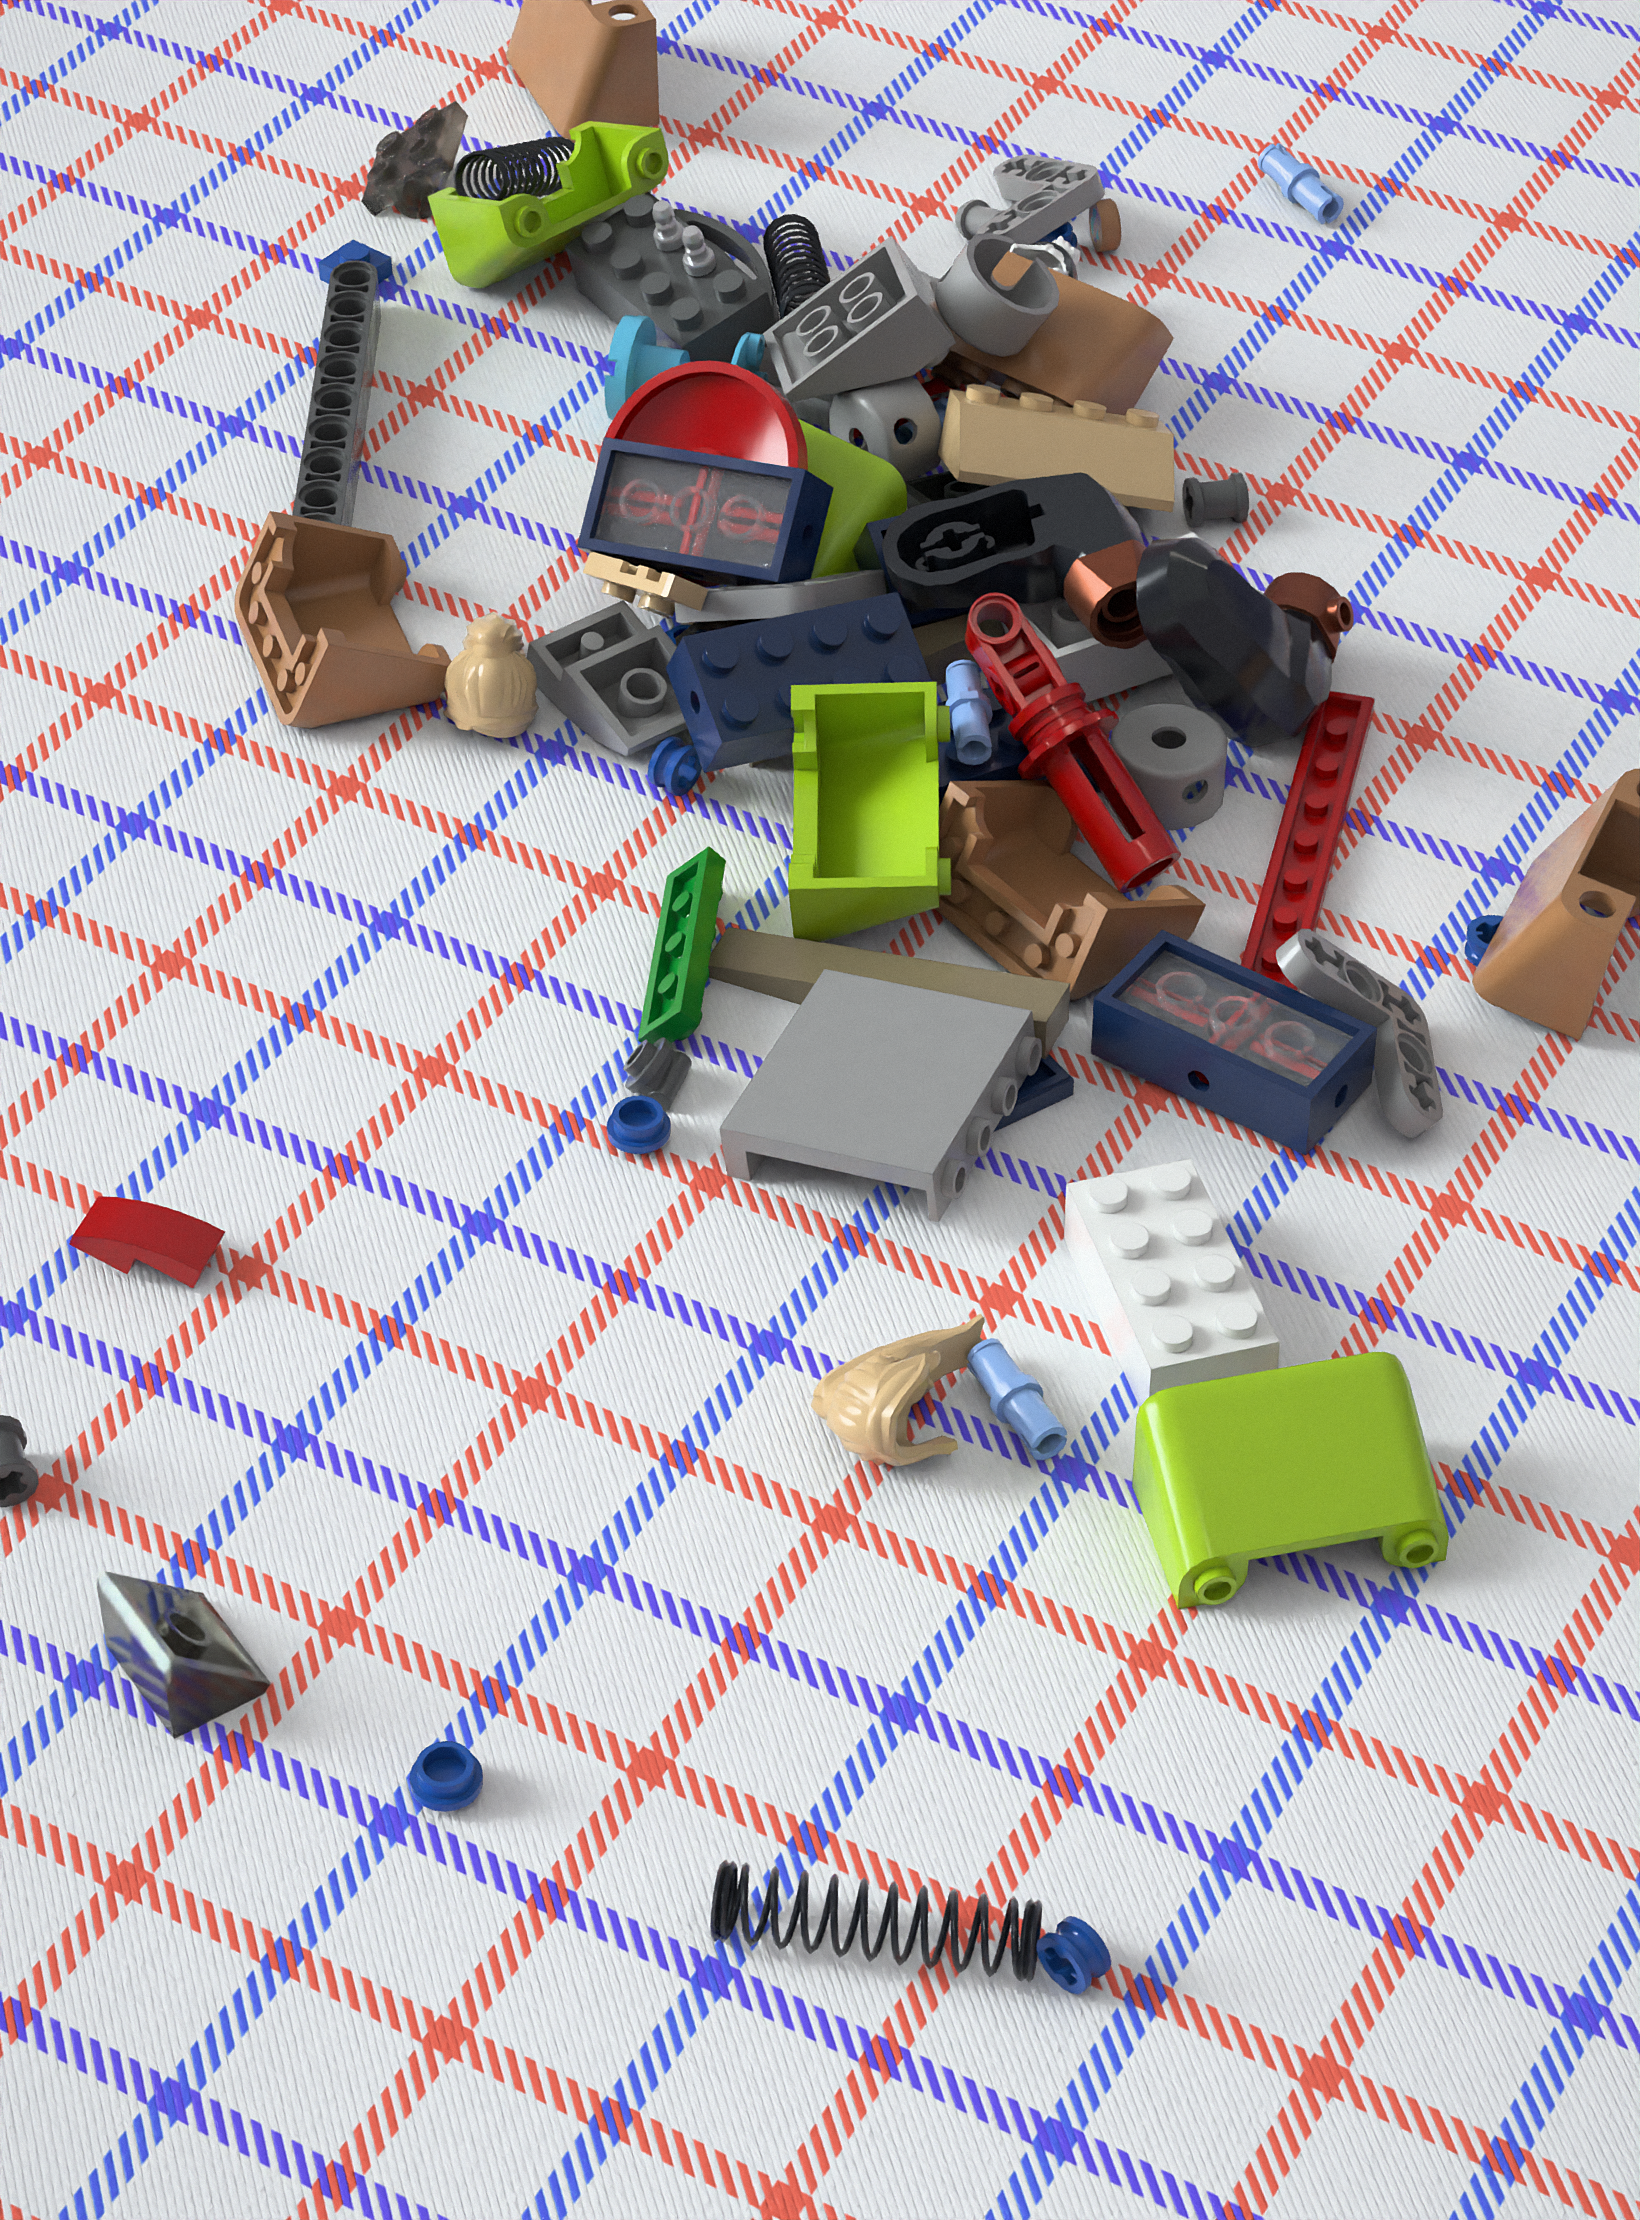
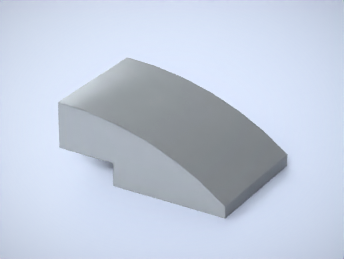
M624 600L529 642L527 659L534 666L537 687L578 728L609 749L629 756L687 728L666 671V666L677 646L659 625L647 629Z

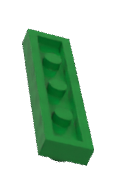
M709 846L667 875L638 1034V1041L641 1043L647 1040L654 1044L662 1037L671 1043L675 1040H685L693 1034L702 1020L703 1013L701 1008L705 984L710 974L708 966L712 942L716 936L715 924L719 902L723 895L722 882L726 860Z

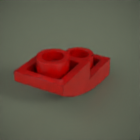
M98 1196L73 1234L69 1245L127 1275L136 1260H139L194 1289L217 1251L226 1231L161 1205L134 1199Z

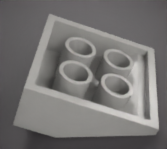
M892 235L763 333L784 394L791 403L913 376L922 368L928 369L940 363L948 354L949 348L956 343L948 324L939 313L935 295L929 282Z

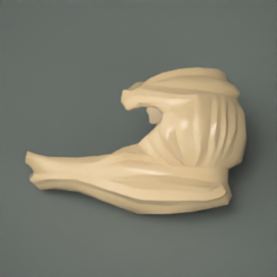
M493 611L485 616L476 617L473 623L466 626L467 635L462 641L464 651H461L453 659L446 671L444 686L448 699L446 701L447 707L443 713L444 716L455 722L456 727L461 730H474L487 736L507 738L522 734L531 724L539 709L535 695L537 678L533 664L525 657L526 655L522 649L524 647L522 641L523 633L517 628L516 621L505 618Z
M978 1314L964 1325L950 1329L932 1330L900 1339L885 1346L877 1347L836 1367L820 1380L814 1390L811 1407L819 1417L827 1420V1426L838 1436L845 1450L858 1454L862 1461L871 1460L878 1466L884 1462L892 1466H904L937 1454L951 1455L953 1451L958 1449L957 1440L942 1435L916 1445L907 1440L908 1415L911 1406L918 1403L934 1387L936 1381L951 1372L967 1367V1363H969L967 1360L968 1353L976 1344L983 1341L980 1335L985 1322L984 1317Z

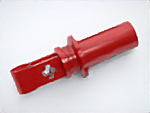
M988 593L979 597L969 611L965 642L969 652L987 677L995 697L1004 710L1013 718L1008 726L1010 733L1015 740H1023L1022 743L1028 749L1029 754L1018 767L1019 775L1022 779L1026 778L1027 780H1037L1046 776L1120 893H1127L1145 885L1169 869L1180 858L1181 852L1108 740L1109 732L1119 722L1118 715L1115 711H1110L1109 708L1093 713L1089 710L1088 705L1084 701L1086 693L1077 682L1067 683L1054 655L1046 644L1039 639L1014 599L1002 593ZM995 619L1004 623L1009 632L1001 637H990L984 634L978 625L985 620ZM1078 758L1080 760V763H1083V765L1089 772L1090 776L1098 786L1099 790L1107 800L1108 804L1114 811L1115 815L1123 825L1124 829L1130 836L1132 840L1130 843H1128L1123 833L1115 823L1114 819L1108 812L1107 808L1105 807V805L1099 798L1098 794L1092 787L1091 783L1089 782V780L1083 773L1082 769L1076 762Z

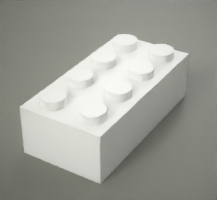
M1191 1158L1066 1184L1064 1241L1139 1407L1148 1397L1170 1387L1278 1369L1280 1348L1278 1336Z

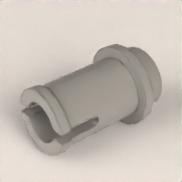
M972 199L960 206L955 216V224L961 235L971 240L983 224L1005 210L993 209L982 200Z

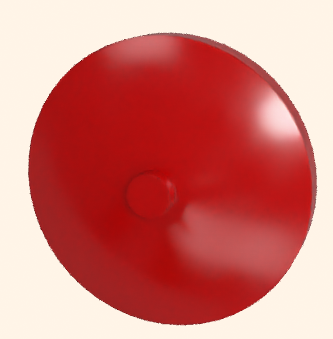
M695 361L672 367L657 374L639 387L625 401L612 420L605 435L607 438L808 470L805 437L801 424L789 402L766 380L749 370L726 362ZM681 577L704 588L721 585L718 583Z

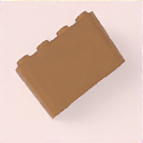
M523 0L506 57L544 114L562 137L571 140L569 130L587 121L644 127L660 124L656 18L642 0H613L592 5V0ZM621 13H628L636 16L629 20H617L612 18V16Z
M1007 251L994 268L993 276L1000 284L1013 286L1033 261ZM1048 268L1059 290L1058 306L1018 354L1000 357L984 353L967 344L951 330L956 343L949 348L946 357L935 365L931 371V375L934 378H940L946 386L953 389H958L961 384L971 385L974 383L984 386L986 381L1000 386V391L1011 399L1020 400L1021 393L1024 392L1036 393L1052 398L1054 400L1053 405L1073 408L1074 401H1089L1107 407L1106 413L1126 416L1127 409L1136 406L1174 337L1165 324L1146 309Z
M1632 769L1625 772L1532 862L1474 972L1472 983L1475 991L1482 999L1494 1006L1577 1040L1581 1039L1590 1021L1593 1006L1618 937L1627 919L1640 914V769ZM1580 904L1609 917L1598 918L1591 916L1581 908Z

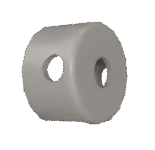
M995 233L976 234L955 258L950 269L937 282L935 301L940 315L950 329L967 344L984 353L1000 357L1016 355L1029 343L1030 338L1058 306L1059 290L1053 275L1038 257L1035 258L1016 284L1013 286L1000 284L995 280L993 270L1013 245L1014 240Z
M913 376L847 390L835 395L829 409L831 435L856 446L853 431L854 428H857L863 435L861 449L892 464L901 474L904 482L939 466L941 458L937 453L942 433L940 418L930 396ZM900 418L906 419L913 426L912 438L906 445L900 444L894 434V425Z
M1161 703L1143 706L1124 715L1117 726L1112 729L1110 740L1112 747L1166 830L1194 827L1212 818L1222 806L1228 739L1221 725L1208 714L1186 705ZM1204 780L1203 787L1192 799L1182 798L1183 790L1189 784Z

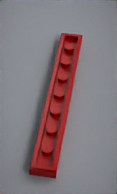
M1330 691L1326 702L1309 721L1243 954L1241 966L1300 992V989L1288 980L1279 967L1276 959V950L1301 929H1309L1316 932L1374 713L1375 698Z

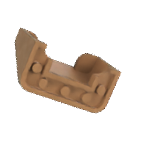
M269 511L240 577L234 605L236 619L282 725L311 729L433 702L439 698L442 692H446L444 681L447 668L452 662L447 651L441 645L427 643L420 649L418 654H413L390 604L395 592H399L403 588L407 575L406 563L401 559L400 551L392 535Z
M1048 780L950 781L939 807V858H951V895H940V904L935 910L1010 973L1070 983L1069 1002L1077 1001L1108 984L1161 930L1167 931L1186 941L1193 934L1206 904L1186 888L1179 885H1160L1152 890L1146 900L1130 901L1070 852L1077 836L1078 826Z

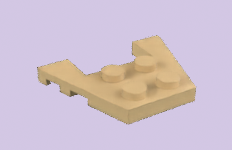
M591 551L583 570L584 574L604 581L601 589L602 593L632 604L635 596L638 595L640 600L637 607L666 618L673 617L675 611L674 603L701 611L709 590L667 572H662L661 574L649 567L639 565V567L633 566L624 560ZM765 619L688 622L685 624L709 631L711 623L727 628Z

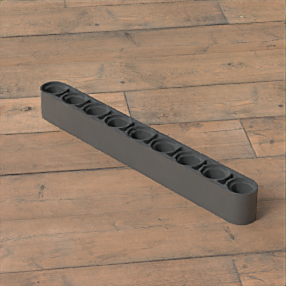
M355 260L341 263L334 267L330 274L292 514L294 516L352 527L381 323L377 269L365 261Z

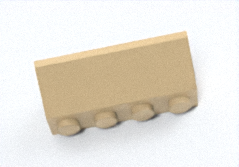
M976 384L968 385L966 392L950 389L937 454L957 481L993 486L1013 480L1082 472L1088 474L1109 490L1125 506L1173 512L1175 502L1174 434L1162 421H1159L1160 416L1158 414L1135 408L1127 409L1126 416L1106 413L1107 407L1101 404L1082 400L1074 401L1073 408L1053 405L1054 400L1048 396L1028 392L1021 393L1020 400L999 397L1000 391L995 388Z

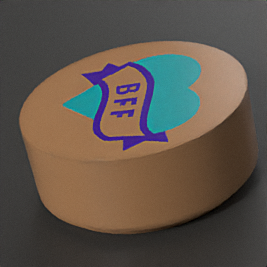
M1111 198L1101 199L1089 207L1090 234L1093 246L1097 252L1117 250L1121 243L1120 215L1116 203Z

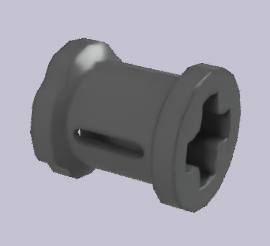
M1231 473L1228 479L1219 481L1199 482L1194 477L1184 480L1182 500L1184 515L1189 527H1200L1205 520L1233 518L1234 522L1239 523L1245 522L1248 519L1249 493L1242 473Z
M0 1415V1507H9L27 1500L36 1491L39 1482L35 1466L26 1460L24 1449L27 1445V1437L21 1422L11 1416Z

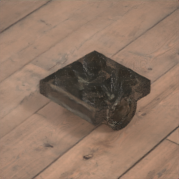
M457 101L452 102L441 110L432 108L419 117L414 126L401 134L399 131H393L378 143L375 149L377 152L372 169L367 175L368 182L361 201L373 216L393 205L399 212L410 218L425 219L433 215L428 196L446 188L468 118V114Z

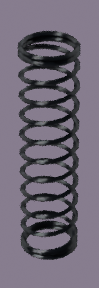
M548 137L494 147L492 149L473 151L463 156L456 165L454 187L458 196L469 197L463 186V173L468 165L466 170V186L473 198H479L473 191L470 183V173L473 165L476 163L473 170V183L477 193L483 199L502 201L510 196L521 193L536 197L550 195L563 187L560 179L557 182L559 173L556 164L558 162L548 148L557 155L561 162L564 158L559 150L564 153L568 160L570 155L567 149L572 154L575 144L564 137ZM538 154L542 157V159H543V161H544V163H545V165H546V169H547L546 181H544V178H545V176H544V166H543V164H542V162H541V160H540ZM546 154L549 155V157H550V159H551V161H552V163H553V165H554V176H553V180H552V183H551V184H550L551 177H552L551 164H550V162H549V160H548ZM490 160L488 177L491 187L497 196L489 189L486 182V168ZM482 162L483 165L481 168V182L485 192L491 198L487 197L486 194L481 190L478 182V171ZM495 164H496V179H497V182H498L499 187H500L501 190H499V189L496 187V184H495L494 179H493V168H494V165H495Z
M797 214L783 215L774 219L766 228L763 236V248L770 270L780 318L782 319L793 311L790 308L796 309L799 306L794 303H803L811 297L795 298L796 296H805L812 292L817 293L831 281L819 235L814 224L806 217ZM794 222L800 223V224H794V225H787V226H785V227H783V228L777 230L779 227H781L782 225H784V224H786V223H794ZM793 229L802 230V231L788 232V233H786V234H784V235L778 237L780 234L786 232L787 230H793ZM793 236L805 237V238H793V239H789V240H787V241L781 243L783 240H785V239H787V238H789V237H793ZM793 243H804V244H807V245H794V246H791V247H789V248H787V249H785V250H783V251L781 252V250H782L783 248H785L786 246H788V245H790V244H793ZM794 250H806L805 252H795V253H792V254L786 256L785 258H783L786 254H788V253H790V252H792V251H794ZM795 257H806L805 259H796L790 263H786Z
M724 1860L719 1865L713 1892L710 1933L714 1942L720 1939L723 1943L729 1938L741 1907L742 1932L748 1945L751 1947L759 1941L767 1923L769 1912H771L773 1941L778 1949L782 1950L792 1939L800 1914L803 1946L811 1954L818 1949L822 1942L830 1916L833 1950L841 1958L851 1947L860 1918L862 1950L864 1956L870 1962L878 1956L890 1920L892 1954L894 1960L900 1966L907 1961L911 1953L920 1922L923 1962L930 1970L937 1965L951 1921L953 1966L960 1974L967 1968L971 1960L981 1923L983 1970L988 1977H991L1000 1966L1011 1926L1013 1973L1018 1981L1026 1979L1029 1983L1034 1978L1038 1956L1036 1946L1037 1941L1040 1939L1042 1903L1039 1899L1034 1902L1030 1898L1026 1902L1020 1947L1018 1900L1015 1896L1009 1900L993 1964L990 1967L988 1896L985 1892L982 1893L978 1900L967 1948L960 1964L958 1892L954 1888L949 1893L938 1942L930 1961L928 1944V1888L925 1884L919 1890L910 1932L900 1957L898 1942V1884L895 1881L890 1884L879 1933L874 1948L870 1953L868 1939L869 1883L865 1877L860 1881L848 1934L842 1949H840L838 1935L839 1878L836 1873L830 1878L820 1925L815 1940L810 1945L808 1931L809 1873L806 1869L801 1872L792 1916L785 1937L781 1942L778 1926L779 1869L777 1866L771 1870L760 1921L751 1939L748 1921L750 1866L747 1862L742 1865L738 1884V1867L734 1860L730 1863Z

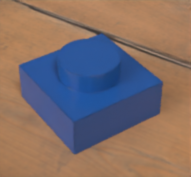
M351 240L344 244L338 250L318 262L320 280L328 284L333 268L347 261L357 260L372 264L377 269L378 284L393 275L392 259L390 256L356 240Z

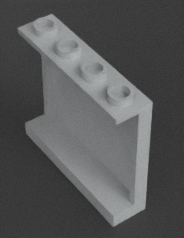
M824 969L719 1128L727 1176L751 1181L766 1156L903 1185L926 1191L929 1219L939 1223L951 1201L959 1199L963 1194L968 1173L977 1158L984 1157L987 1154L992 1142L993 1132L1003 1115L1009 1116L1013 1111L1018 1090L1027 1075H1034L1038 1069L1042 1054V1043L1039 1038H1035L1032 1010Z

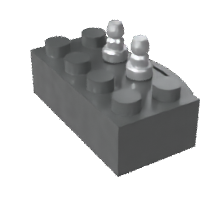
M650 192L631 197L624 204V208L602 222H594L587 225L580 236L565 245L580 293L617 325L625 315L650 317L654 321L657 346L686 350L689 352L690 362L720 361L731 364L735 348L741 336L747 332L763 335L765 331L779 322V311L769 272L755 247L744 236L724 223L699 213L673 209L667 201H659ZM726 253L733 255L743 262L757 278L753 280L735 265Z

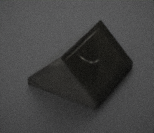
M103 1571L97 1579L96 1587L107 1648L173 1739L263 1695L271 1685L270 1681L203 1593Z

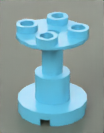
M625 315L621 318L615 330L607 360L616 362L614 376L605 375L604 387L605 407L608 418L613 420L625 401L645 382L672 367L690 363L688 351L657 346L654 321L650 317ZM747 332L741 336L735 348L731 364L749 370L769 382L768 373L759 371L765 350L764 335Z

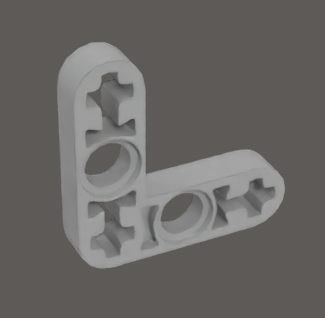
M1020 155L1002 162L993 171L1001 196L1005 199L1019 202L983 224L978 229L977 234L995 233L1014 240L1013 244L1030 245L1037 242L1104 197L1105 191L1097 167L1036 155Z
M864 570L839 573L788 584L707 588L709 590L701 611L674 603L677 623L775 618L886 594L884 570Z
M1301 929L1276 950V959L1283 974L1292 984L1312 998L1377 1027L1374 1070L1382 1111L1394 1128L1409 1138H1417L1443 1117V1109L1432 1045L1425 1014L1417 1002L1404 990L1314 931Z

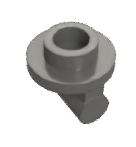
M662 1037L654 1044L647 1040L639 1044L626 1061L623 1070L629 1074L625 1084L628 1090L632 1093L639 1092L643 1096L655 1099L661 1104L663 1110L667 1111L670 1109L692 1066V1061L686 1054L672 1050V1043Z

